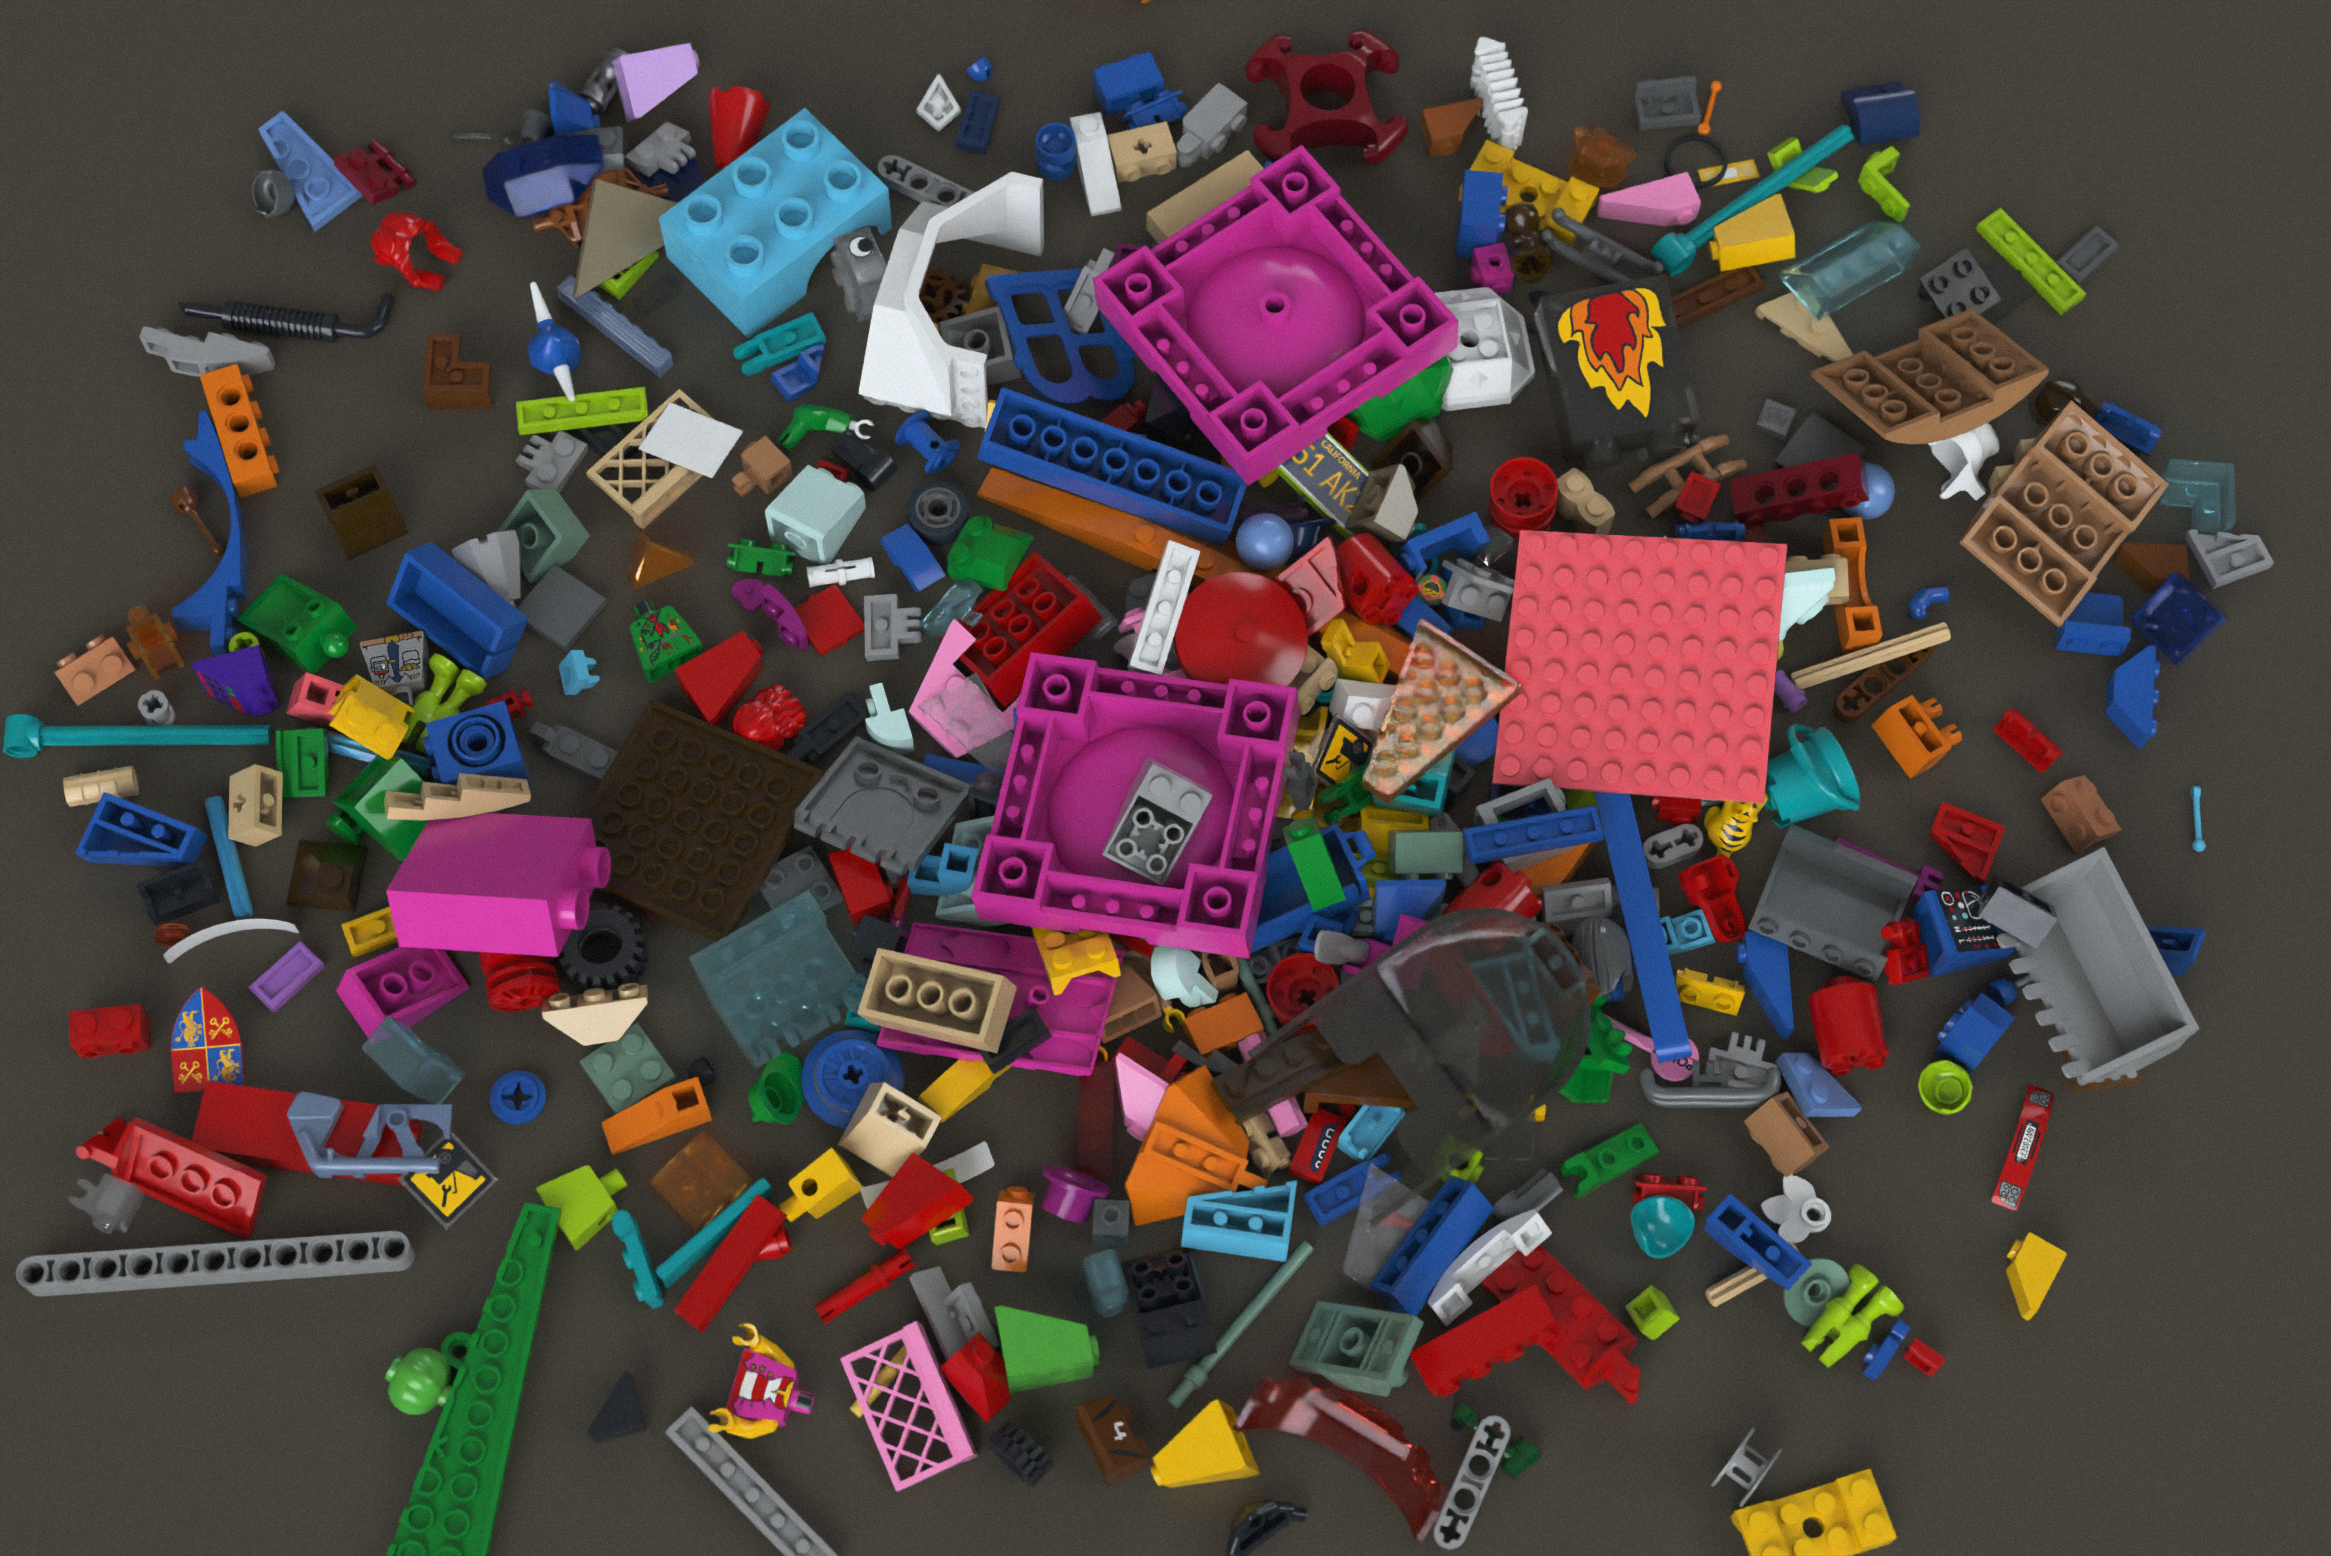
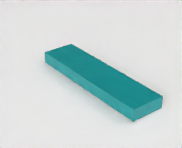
M760 1178L655 1269L659 1282L666 1289L674 1284L727 1237L757 1194L768 1201L774 1197L771 1185L764 1178Z

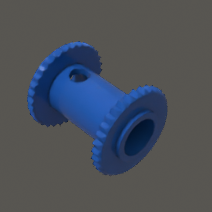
M921 410L904 421L896 433L895 442L899 446H905L910 443L928 460L924 468L925 472L928 475H935L953 462L959 453L960 443L957 439L945 442L928 425L931 420V414L926 410Z

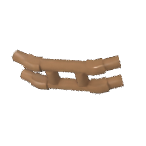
M1720 434L1706 437L1676 455L1648 467L1628 484L1636 494L1665 475L1673 489L1660 496L1657 501L1645 508L1653 519L1663 511L1676 505L1684 488L1685 481L1676 468L1692 461L1701 476L1717 482L1745 471L1747 463L1744 459L1740 458L1734 461L1723 462L1712 469L1704 455L1729 444L1728 436Z

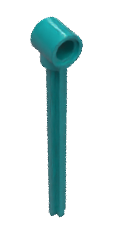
M1842 124L1687 234L1678 233L1676 235L1672 232L1665 235L1654 245L1651 255L1656 261L1663 264L1665 271L1671 277L1681 274L1694 261L1696 249L1714 238L1713 227L1775 195L1852 141L1854 136L1851 133V128L1848 125L1844 126Z
M14 714L8 716L5 721L3 752L11 757L31 758L36 756L38 751H43L45 746L270 745L272 735L270 725L45 726L43 721L34 716Z

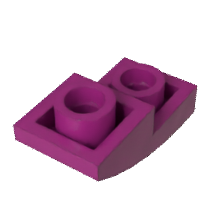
M767 583L760 591L763 611L772 619L777 620L779 637L785 644L792 648L797 646L805 652L809 646L807 634L800 617L787 599Z

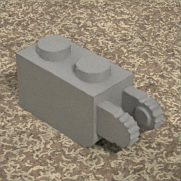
M1218 82L1183 117L1181 140H1178L1176 146L1177 164L1186 168L1195 163L1201 156L1207 160L1214 152H1220L1226 145L1228 138L1234 132L1238 133L1245 126L1248 119L1246 117L1247 102Z

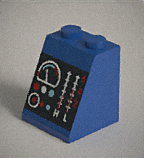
M1988 886L1930 890L1922 894L1910 914V918L1921 923V930L1919 931L1920 941L1927 944L1929 971L1932 978L2009 959L2016 949L2015 947L2002 949L1996 937L2007 932L1978 916V911L1981 908L1978 905V901Z

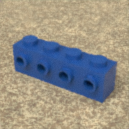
M1449 1176L1369 1286L1391 1311L1417 1316L1430 1298L1440 1278L1465 1250L1478 1230L1484 1225L1494 1207L1472 1182Z

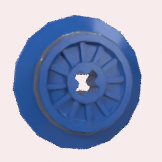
M858 1029L837 1031L820 1040L806 1056L801 1073L803 1096L812 1112L827 1124L846 1129L870 1083L885 1082L898 1091L903 1092L905 1079L902 1062L894 1049L876 1046L879 1037L877 1034ZM848 1071H853L855 1075L861 1074L857 1084H853L851 1080H845Z

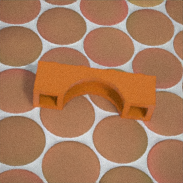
M1862 517L1829 519L1822 535L1825 554H1839L1841 558H1847L1850 604L1834 605L1842 654H1848L1878 644L1882 637L1878 607L1871 603L1866 586L1865 554L1867 545Z

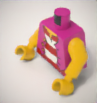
M739 1324L740 1327L746 1330L747 1337L743 1340L738 1336H733L732 1340L736 1345H749L750 1350L746 1348L743 1350L726 1409L719 1408L710 1412L711 1415H717L720 1418L721 1424L709 1425L708 1429L712 1433L726 1429L727 1433L753 1439L772 1433L777 1427H785L790 1410L810 1415L815 1394L797 1389L799 1383L798 1372L795 1370L792 1360L778 1345L758 1334L754 1325Z

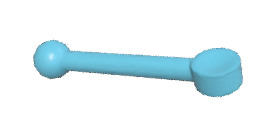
M2193 785L2190 791L2191 798L2193 799L2195 840L2192 843V847L2195 851L2200 852L2206 846L2205 841L2202 840L2199 799L2201 788L2200 786Z

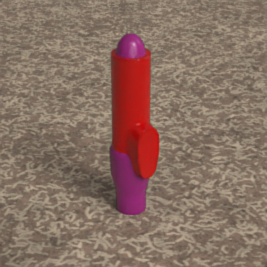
M905 874L903 878H900L892 911L888 919L889 924L901 928L904 922L905 911L911 889L907 887L909 874Z

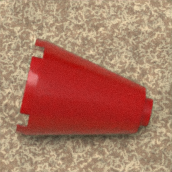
M730 86L729 92H720L721 87H715L710 90L708 101L715 167L719 171L723 170L757 144L771 105L770 99L767 101L763 100V93L738 86Z

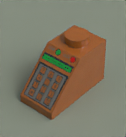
M1482 97L1422 109L1420 130L1429 157L1449 156L1454 152L1460 151L1481 119L1484 103Z

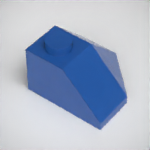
M550 81L548 89L550 111L556 137L591 128H601L599 115H593L588 101L558 81Z

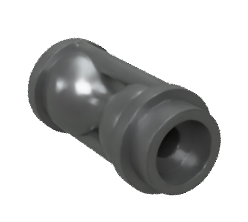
M613 47L610 51H606L603 54L602 60L584 88L578 93L580 97L590 103L593 114H596V112L599 114L604 113L618 89L612 61L620 56L628 55L619 48Z

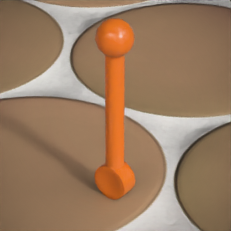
M1717 80L1712 81L1710 84L1711 95L1703 123L1697 129L1699 135L1707 136L1710 132V117L1717 92L1722 89L1721 82Z

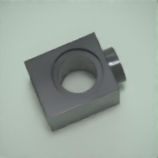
M1094 1199L1092 1245L1128 1246L1130 1201Z

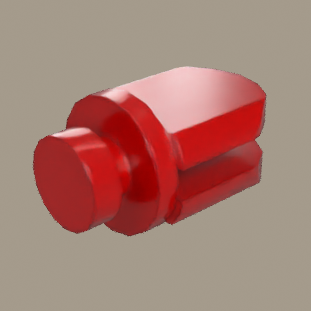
M1139 399L1133 403L1134 407L1126 402L1102 419V423L1127 432L1137 433L1144 426L1141 417L1146 418L1147 407Z
M513 688L508 693L483 703L481 707L505 701L512 720L519 716H526L523 707L527 706L529 709L535 705L527 688L520 690V695H517Z

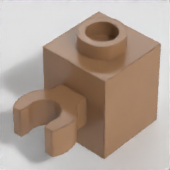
M765 435L759 441L749 443L743 450V453L740 454L744 471L732 478V482L735 484L733 489L741 497H744L758 484L769 495L793 476L791 461Z

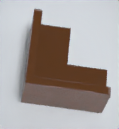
M427 334L423 393L429 409H493L494 402L490 392L491 364L490 362H460L462 341L460 334Z

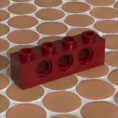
M1858 452L1730 480L1734 516L1740 524H1744L1745 527L1749 528L1760 527L1766 522L1775 520L1789 521L1796 516L1808 513L1822 514L1828 509L1837 507L1851 508L1859 505L1860 502L1870 501L1866 467ZM1837 483L1833 489L1826 490L1830 484ZM1806 489L1802 495L1794 497L1798 491ZM1774 496L1770 502L1763 503L1767 497Z

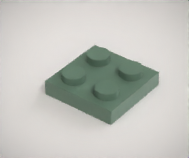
M638 1023L628 1028L618 1041L607 1042L579 1061L581 1067L615 1115L659 1090L666 1088L677 1080L673 1071Z

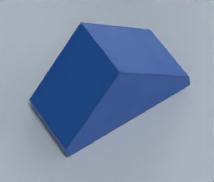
M2146 925L2169 971L2182 977L2195 962L2206 931L2203 928Z

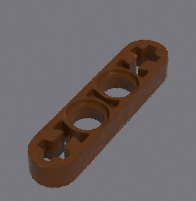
M1935 645L1925 648L1923 651H1917L1911 659L1907 654L1889 660L1902 663L1904 672L1901 674H1894L1889 671L1887 667L1889 661L1871 666L1837 696L1833 706L1835 716L1846 723H1853L1859 720L1931 658ZM1867 680L1877 681L1881 686V692L1875 694L1868 692L1864 687V682ZM1858 695L1860 700L1857 702L1854 710L1852 708L1845 710L1843 708L1844 704L1851 703Z

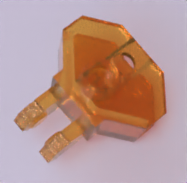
M1578 126L1574 135L1577 147L1567 167L1570 177L1572 176L1595 187L1616 188L1626 181L1628 174L1625 168L1635 162L1637 158L1634 148L1616 140L1614 135H1608L1604 127H1596L1593 133L1590 134L1588 128H1586L1587 126Z
M144 606L133 607L127 614L131 625L125 628L132 639L126 644L135 660L143 659L154 680L161 678L158 670L176 662L179 668L185 666L173 644L178 637L169 621L162 624L156 612L149 615Z

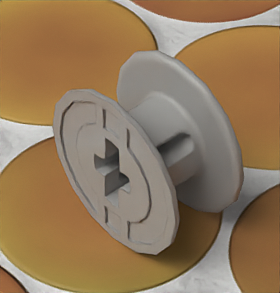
M1752 1427L1711 1485L1714 1487L1722 1476L1726 1474L1748 1491L1739 1503V1507L1744 1505L1783 1450L1780 1447L1772 1458L1767 1460L1749 1447L1746 1443L1754 1433V1427ZM1744 1452H1748L1751 1455H1753L1755 1458L1761 1461L1762 1465H1756L1750 1459L1745 1457ZM1736 1468L1750 1479V1482L1747 1483L1733 1473L1732 1469Z

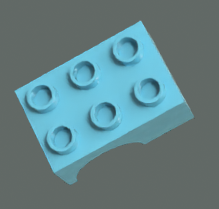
M806 108L802 109L659 217L667 258L748 339L807 294V285L812 272L822 257L839 240L854 230L865 226H877L879 233L882 235L892 229L888 187Z

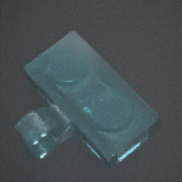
M958 579L921 621V631L925 635L943 637L954 619L956 621L961 619L966 624L975 626L982 618V614L974 612L971 608L975 605L976 598L983 591L976 581Z

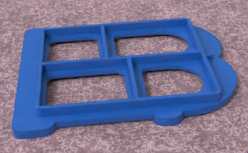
M1083 268L989 275L985 280V286L991 299L997 301L1015 350L1013 363L1017 369L1022 370L1035 396H1041L1055 404L1070 406L1080 404L1087 398L1098 402H1112L1124 397L1128 393L1135 378L1132 362L1135 351L1124 341V338L1101 311H1099V315L1105 332L1081 335L1072 333L1057 293L1073 291ZM1043 294L1052 314L1053 323L1021 324L1013 306L1011 295ZM1057 336L1060 338L1072 372L1067 382L1061 384L1052 383L1045 380L1039 374L1026 341L1027 338ZM1109 346L1113 350L1117 361V375L1107 380L1092 376L1083 365L1078 348Z

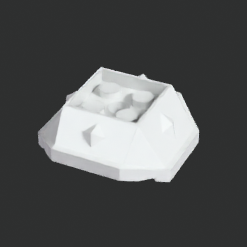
M1489 287L1435 293L1459 320L1458 347L1448 354L1454 370L1442 399L1441 409L1453 411L1510 404L1535 376L1524 317ZM1463 344H1472L1474 347H1466Z

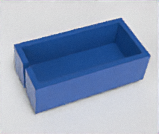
M432 541L405 552L386 602L388 606L417 629L423 631L427 637L483 680L509 668L517 648L515 643L520 641L529 619Z

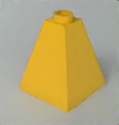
M1219 1399L1210 1402L1153 1457L1155 1464L1150 1466L1151 1473L1158 1486L1164 1484L1170 1488L1253 1477L1260 1474V1470L1233 1408Z

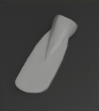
M1322 929L1319 931L1315 941L1314 954L1315 959L1321 963L1338 965L1350 962L1361 965L1367 961L1370 947L1362 939H1353L1343 933Z

